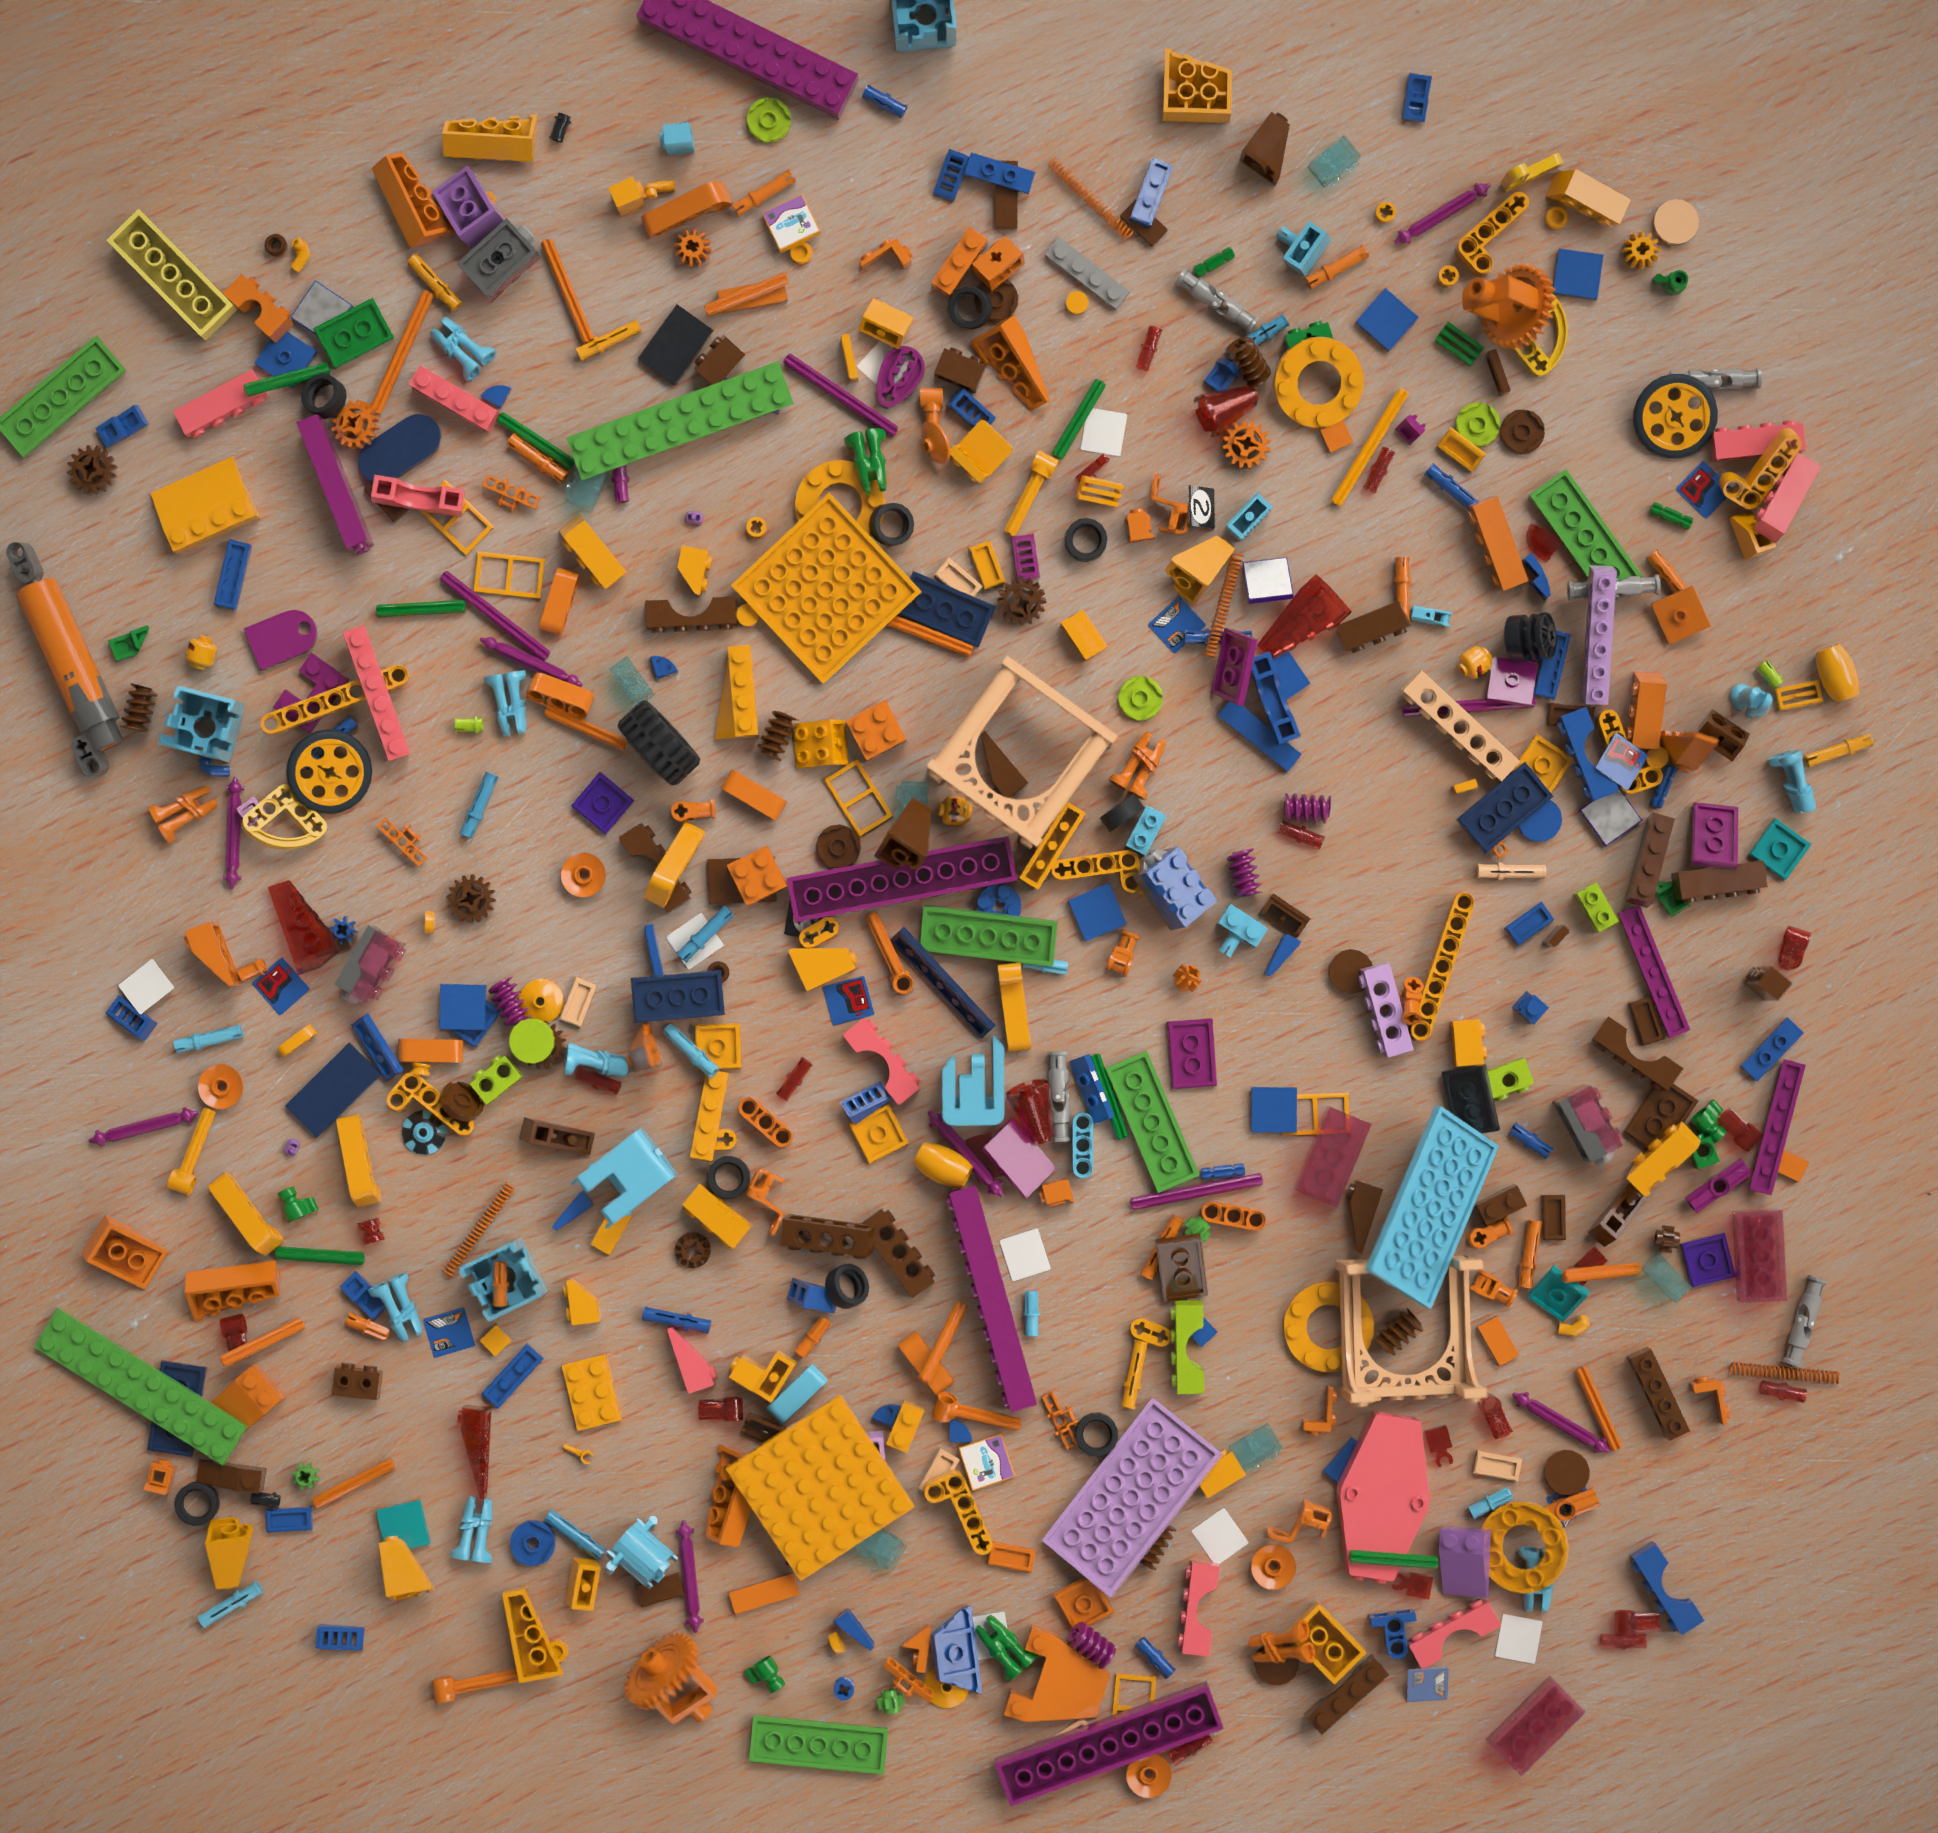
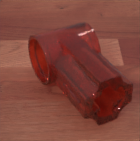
M1729 1107L1717 1119V1123L1746 1152H1749L1763 1136L1757 1128L1749 1122L1746 1123Z
M1594 1246L1573 1266L1567 1269L1603 1266L1608 1260ZM1578 1281V1283L1581 1284L1582 1286L1585 1285V1283L1587 1282V1281Z
M243 1313L220 1318V1329L223 1337L226 1338L228 1351L248 1343L246 1336L247 1323Z
M1487 1393L1486 1398H1480L1478 1407L1482 1411L1494 1439L1503 1438L1513 1432L1502 1409L1501 1401L1492 1393ZM1494 1399V1407L1489 1410L1485 1409L1486 1401Z
M725 1397L720 1400H699V1420L743 1421V1398Z
M1615 1611L1616 1635L1630 1636L1635 1635V1633L1660 1632L1661 1620L1659 1612Z

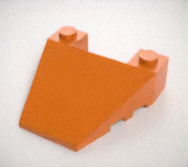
M1031 1624L1025 1643V1650L1045 1656L1033 1696L1010 1689L1004 1707V1715L1024 1722L1096 1718L1110 1673L1105 1669L1100 1670L1098 1664H1092L1091 1659L1084 1658V1654H1078L1076 1648L1072 1649L1071 1644L1059 1637L1054 1631Z

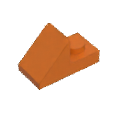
M926 1624L901 1644V1647L919 1649V1652L914 1651L912 1665H917L916 1672L925 1673L931 1624Z

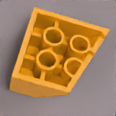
M1165 47L1162 121L1230 123L1232 70L1209 62H1201L1193 59L1192 56L1181 55Z

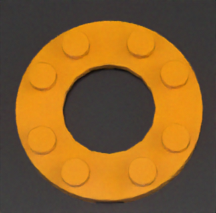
M1328 337L1307 338L1291 349H1288L1281 357L1274 374V393L1282 410L1295 422L1314 428L1332 426L1348 417L1359 403L1364 387L1363 370L1356 355L1343 343ZM1315 361H1326L1333 364L1341 378L1337 395L1324 404H1312L1305 401L1298 390V377L1301 371L1308 364Z
M845 460L823 463L805 476L797 490L795 499V511L798 521L818 503L820 495L827 487L837 483L848 484L856 489L862 500L861 513L856 521L873 537L869 529L870 516L877 507L885 504L884 494L880 492L877 480L870 481L872 494L865 495L857 470L854 468V462ZM884 514L882 515V517H881V519H880V525H881V522H882V520H883Z
M1333 1281L1314 1283L1297 1293L1289 1303L1283 1321L1285 1341L1292 1354L1307 1367L1322 1372L1341 1371L1342 1345L1333 1349H1323L1316 1346L1310 1340L1307 1333L1308 1318L1316 1308L1323 1305L1340 1307V1283ZM1361 1296L1362 1339L1367 1351L1373 1338L1374 1321L1370 1307Z
M1518 1501L1496 1509L1485 1520L1481 1529H1491L1489 1577L1499 1586L1516 1593H1533L1550 1586L1562 1574L1568 1559V1539L1562 1524L1551 1511L1536 1503ZM1517 1525L1531 1526L1542 1536L1545 1544V1553L1541 1562L1534 1568H1517L1505 1557L1502 1546L1503 1540L1508 1530Z

